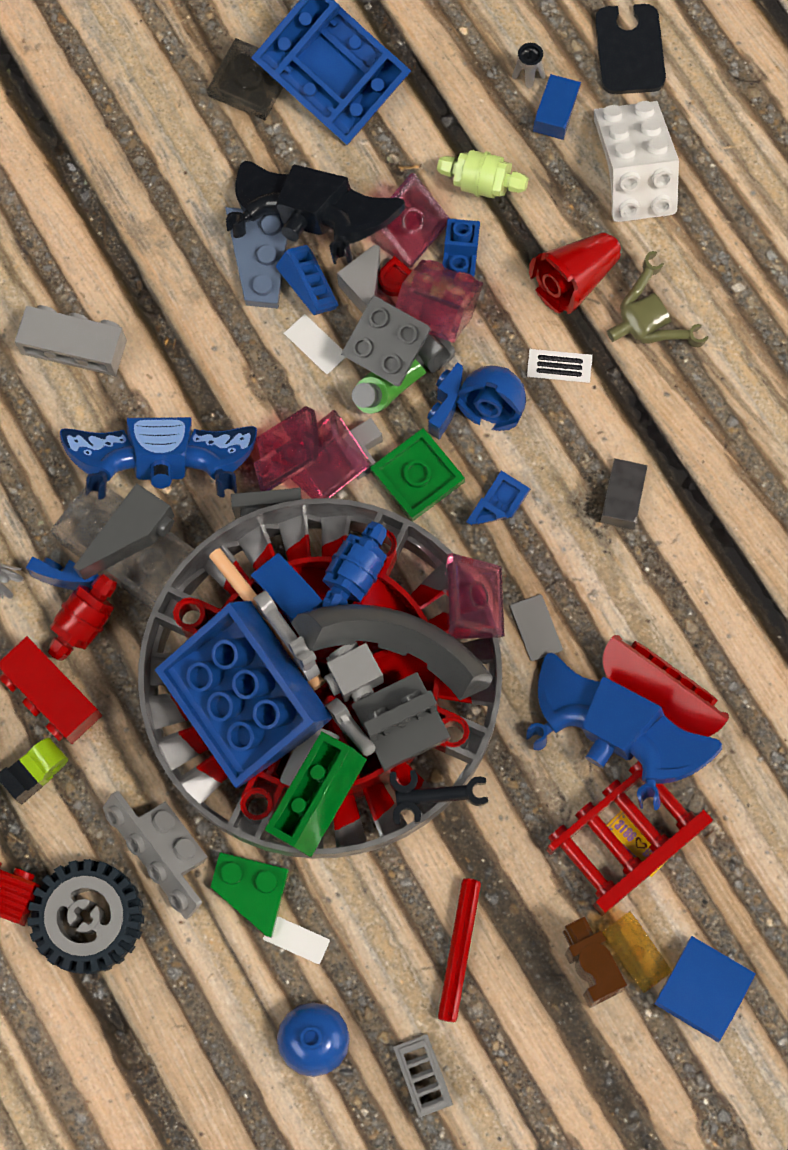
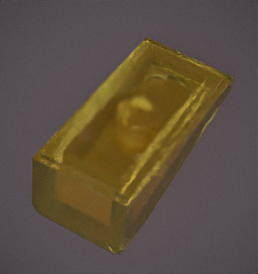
M631 911L602 931L606 939L605 943L643 994L672 972Z

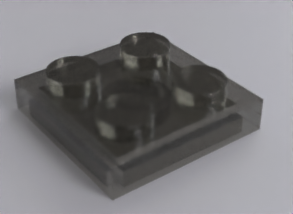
M235 38L207 89L208 96L266 120L283 86L251 58L259 48Z

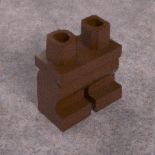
M585 917L566 925L563 934L569 947L565 956L569 964L576 962L577 974L581 979L587 981L590 986L583 994L589 1008L621 993L627 984L610 951L604 946L606 939L602 931L594 934Z

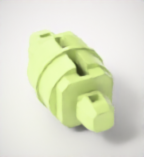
M470 150L469 153L462 152L458 157V161L457 157H440L437 165V171L440 174L448 177L454 176V186L461 187V191L472 193L476 197L495 198L496 196H504L507 187L508 191L523 192L526 191L529 180L525 174L513 171L511 174L512 163L505 162L504 157L491 155L488 151L484 153Z

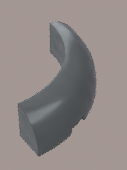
M360 604L331 605L299 613L291 623L298 635L304 638L308 649L313 652L332 646L353 645L356 641L378 643L379 648L403 656L409 653L427 663V669L441 679L459 700L487 689L493 678L480 660L453 636L421 618L391 608Z

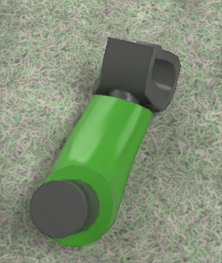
M431 329L400 386H395L370 372L354 387L352 391L353 402L364 413L373 414L381 412L410 385L427 373L422 367L423 365L432 373H435L455 356L456 351L450 344L451 339L443 331L437 332Z

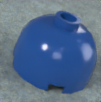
M490 365L482 366L467 376L458 393L459 399L457 401L459 409L473 423L480 425L481 419L495 424L491 430L504 431L517 426L525 409L526 394L523 383L513 372L505 367Z
M316 1002L298 1005L288 1012L279 1025L277 1035L279 1054L285 1064L298 1074L310 1077L328 1074L339 1067L348 1053L350 1043L348 1027L340 1013L327 1004Z

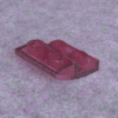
M305 406L256 437L260 459L254 462L260 491L272 490L317 462L319 433L314 409Z

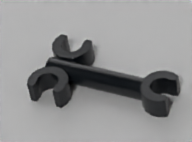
M410 770L411 781L405 786L397 782L396 771L390 774V785L396 794L397 806L393 812V821L396 826L400 825V814L404 810L412 811L415 824L420 823L421 811L416 804L468 800L475 806H484L488 803V797L478 798L472 791L476 785L486 784V778L482 776L472 778L467 785L415 789L418 782V775L415 770Z

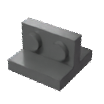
M418 672L351 704L365 734L376 747L374 752L384 772L451 739L437 711L438 703L432 691L426 690Z

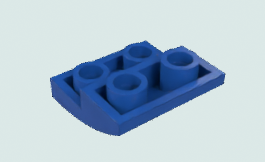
M691 936L654 1004L719 1043L756 973Z

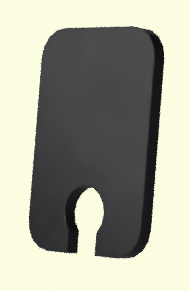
M634 4L633 12L638 25L632 30H624L618 26L616 21L619 16L618 6L602 7L596 13L595 26L601 82L603 89L610 94L655 92L662 89L665 84L666 73L659 14L657 9L650 4Z

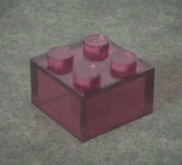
M422 259L402 283L395 307L430 326L431 331L429 334L455 343L473 317L483 282L475 280L468 273H457L444 268L437 261Z

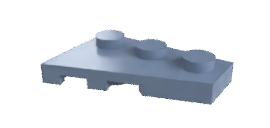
M225 207L227 215L231 212L243 213L240 208ZM269 214L255 221H247L246 234L243 237L235 238L233 237V229L230 231L246 306L276 309L279 307L283 276L275 266L285 253L288 241L281 232L284 224L280 214Z

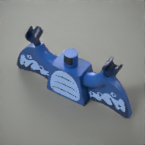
M191 417L127 418V435L124 430L94 433L64 428L60 431V440L69 458L80 469L89 474L86 477L85 496H88L90 492L96 491L98 492V499H104L107 481L119 471L134 469L137 479L151 480V484L154 487L163 489L170 486L172 479H183L187 468L205 471L214 479L217 495L223 498L225 497V489H230L237 493L236 476L233 471L242 465L251 454L257 439V428L247 426L227 431L194 429L191 435Z

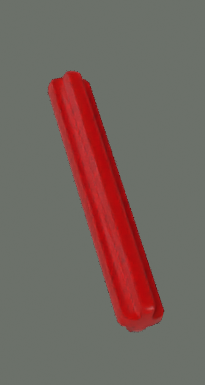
M464 878L461 883L438 1012L439 1020L450 1023L456 1022L481 887L480 881L471 878Z

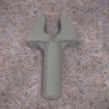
M337 697L325 705L344 735H348L364 756L371 755L376 747L352 718L347 707Z

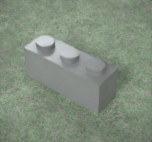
M39 305L37 308L26 306L15 339V344L22 355L112 376L117 375L127 342L122 327L115 322L109 320H102L101 323L88 320L87 317L78 313L65 315L43 305Z

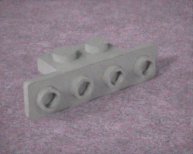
M119 791L112 793L103 806L107 821L111 826L118 829L126 840L128 849L139 857L147 868L150 878L159 884L167 894L171 906L180 912L185 919L190 918L202 904V901L183 876L204 863L208 856L166 801L138 817Z

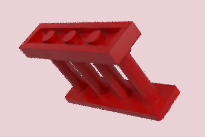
M639 761L628 770L632 774L623 783L616 779L602 791L605 798L596 806L589 802L575 814L578 819L577 822L569 828L563 824L548 837L551 843L546 851L552 855L561 848L597 890L595 895L599 899L593 904V907L601 916L607 913L713 821L705 810H702L697 816L692 811L688 813L664 784H656L661 803L676 819L678 823L675 825L680 829L670 839L666 834L661 835L625 794L638 781L642 780L643 769ZM612 803H615L651 844L649 849L653 853L643 862L639 857L634 858L598 816ZM586 825L590 827L624 867L622 871L626 876L616 885L612 880L607 881L571 839Z

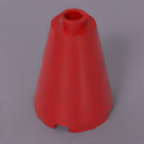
M602 232L538 254L529 264L530 279L536 277L539 285L535 291L546 306L559 314L563 311H567V314L572 313L619 261L621 256L620 244L614 236Z

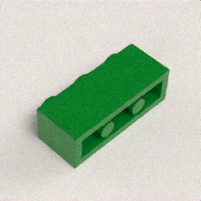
M321 731L266 826L265 831L305 855L312 857L367 759L351 746Z

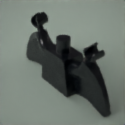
M244 161L239 167L235 182L236 197L243 213H229L226 218L227 231L233 229V237L240 238L246 234L247 221H255L269 214H280L284 224L281 232L291 241H297L303 231L323 235L331 228L334 231V241L329 247L333 264H336V260L340 257H346L347 263H350L353 259L349 244L363 240L389 225L406 209L405 201L401 198H376L360 194L351 189L348 178L295 164L292 166L289 174H277L269 172L251 161Z

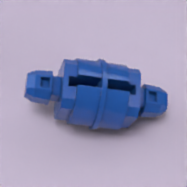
M372 521L362 532V537L349 534L347 539L342 542L338 551L333 554L332 561L326 569V574L322 580L331 591H327L322 607L346 605L348 603L347 599L360 603L363 597L367 595L373 583H376L377 576L384 566V561L387 557L379 548L387 535V529L383 525Z

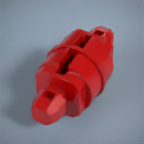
M104 573L99 575L91 584L92 589L79 584L66 602L62 603V608L50 626L51 630L58 635V637L53 638L48 648V653L53 658L63 661L74 650L73 647L85 650L94 641L96 636L103 631V626L115 608L114 605L106 600L107 597L110 598L117 585V582L109 575Z

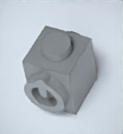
M357 642L353 645H344L326 658L330 674L324 676L332 694L335 696L340 693L344 702L351 699L357 702L373 694L372 688L384 683L383 673L366 643L360 646Z

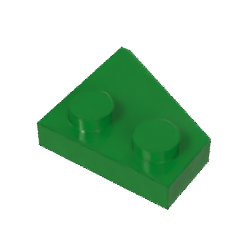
M220 852L210 887L266 937L272 938L289 869Z

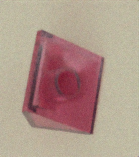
M411 173L390 197L403 199L406 209L389 225L371 235L372 242L379 245L390 255H395L410 268L447 226L449 218L415 173Z
M332 410L283 450L286 475L312 499L331 498L372 465L336 410Z
M454 553L448 554L445 567L448 634L455 639L504 637L502 567Z

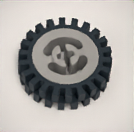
M84 859L81 862L76 860L68 862L69 865L64 867L60 865L54 869L55 873L51 876L46 875L42 879L44 884L41 888L36 887L33 893L36 897L34 903L30 902L28 909L32 911L31 918H28V926L32 927L33 932L30 934L31 939L38 945L36 949L39 953L44 955L48 962L58 966L60 969L78 974H97L99 971L110 970L113 965L122 963L128 953H132L136 947L134 946L136 940L141 937L142 932L140 928L141 924H144V915H142V908L144 906L138 896L139 891L125 874L101 861L96 862L91 859ZM87 891H95L102 894L110 907V922L105 925L106 916L104 910L90 900H77L78 894ZM66 909H68L67 920L69 925L77 928L76 931L84 934L96 933L97 937L94 941L77 943L67 935L63 926V915ZM83 910L91 911L90 916L93 918V921L90 924L81 923L83 917L80 913Z

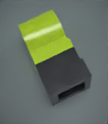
M45 738L34 745L27 754L12 766L2 769L0 771V783L22 805L54 778L53 776L68 762V758L51 738Z

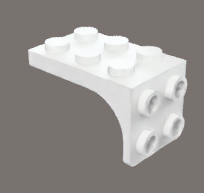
M641 101L637 104L609 105L605 108L594 109V122L609 168L613 220L622 222L675 214L678 204L679 158L658 101Z

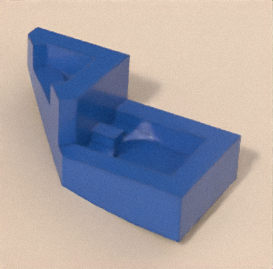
M501 470L485 497L480 499L466 522L473 526L513 518L531 489Z

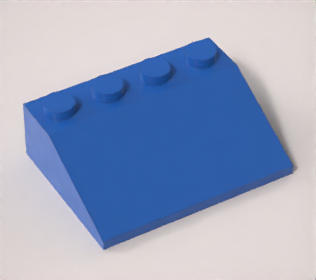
M251 601L228 603L154 669L235 788L242 786L301 745L333 719Z

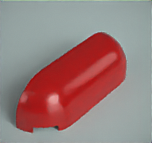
M619 635L612 636L607 643L603 653V668L607 678L661 706L664 715L677 727L693 734L709 737L722 729L728 721V713L721 712L714 706L718 700L712 694L642 644L634 641L630 646L623 642Z

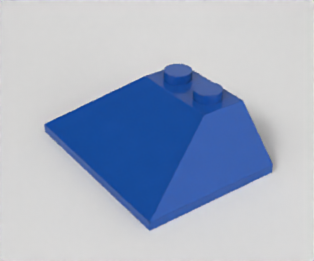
M299 0L251 57L346 145L354 139L411 72L407 66L376 40L334 0Z

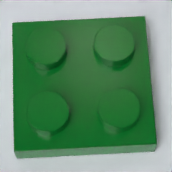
M424 428L370 467V472L412 522L465 483V477Z

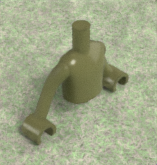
M649 252L643 261L642 274L620 305L623 322L607 330L610 340L614 342L631 333L636 340L643 344L664 340L687 339L692 347L698 348L703 346L708 340V336L703 339H696L693 335V332L701 328V324H695L690 330H658L669 324L671 319L665 306L655 293H651L645 298L636 301L652 275L658 274L664 263H661L659 266H652L648 260L653 259L657 252Z

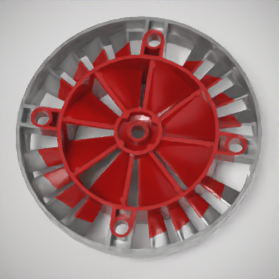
M333 498L301 499L264 507L237 518L200 543L182 561L158 596L146 625L138 665V691L144 725L156 757L173 784L203 817L231 836L265 851L312 859L339 858L366 853L392 844L417 831L445 810L452 801L416 804L421 811L420 823L415 824L413 821L407 824L402 814H400V825L396 826L393 821V812L396 804L385 785L390 783V774L395 771L397 782L403 786L408 785L411 781L410 770H413L409 765L414 758L384 772L375 752L369 756L362 754L367 759L366 763L371 774H359L334 817L336 847L323 848L322 838L312 857L305 855L290 845L265 839L267 835L265 828L289 788L288 785L280 782L281 776L275 773L282 758L248 781L229 821L204 803L228 777L213 755L183 776L181 775L177 767L208 750V747L193 726L164 736L162 727L187 721L188 718L171 694L158 695V685L165 684L154 669L170 656V654H164L163 652L171 630L190 638L228 603L243 601L209 558V555L214 550L221 548L255 593L259 595L263 590L253 578L249 579L234 558V555L243 550L256 571L276 555L270 537L281 535L288 558L287 562L324 600L327 591H331L322 581L326 574L325 571L332 561L333 554L338 551L342 542L347 539L349 530L363 532L372 521L380 523L387 529V535L383 543L389 545L391 549L386 553L387 557L384 561V566L377 576L376 583H373L367 595L363 597L360 603L353 601V604L374 605L402 611L421 618L439 627L446 633L475 623L480 638L461 644L468 648L482 664H487L488 671L493 678L487 689L459 700L442 680L427 669V663L409 653L403 656L384 649L372 654L384 678V683L372 688L374 693L418 672L426 690L432 691L437 703L439 699L488 706L484 726L437 705V711L446 729L448 727H457L463 733V737L458 742L446 741L434 747L467 763L453 786L466 785L474 775L486 753L494 731L501 697L502 660L494 620L479 586L455 554L434 535L397 513L375 505ZM309 529H322V556L311 557ZM403 548L411 551L435 569L411 594L389 577ZM209 575L231 595L221 609L191 596ZM451 589H454L462 601L434 618L427 620L422 609ZM278 608V611L281 613V615L284 617V619L286 620V622L289 624V626L292 628V630L294 631V633H295V634L297 635V637L299 638V636H298L297 632L295 631L294 627L292 626L291 622L285 617V615H284V614L279 610V608ZM194 610L200 613L197 622L193 624L182 622L183 616L187 612ZM356 641L359 646L366 643L371 652L380 649L378 643ZM344 645L314 651L318 668L328 670L326 658ZM326 681L320 688L314 690L324 706L337 697L347 707L352 718L363 730L351 705L355 703L353 699L344 702L340 693L334 696ZM333 719L322 727L327 731L337 734L339 741L348 745L344 733ZM417 773L418 782L415 789L432 788ZM364 796L380 836L368 842L355 799ZM256 798H263L268 801L267 809L261 815H253L248 809L251 801Z

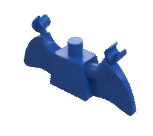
M548 653L545 656L538 680V700L547 723L544 725L540 723L531 724L526 732V740L534 735L541 736V738L533 743L534 750H541L547 744L548 734L552 731L557 733L566 727L572 726L582 728L586 737L594 742L585 758L600 768H604L613 753L625 760H631L635 757L642 765V781L645 782L637 791L641 809H643V801L649 797L653 798L654 810L659 809L661 801L656 784L671 783L684 779L705 767L721 752L723 746L720 740L693 734L677 727L664 715L661 706L604 676L600 682L584 678L571 670L554 653Z

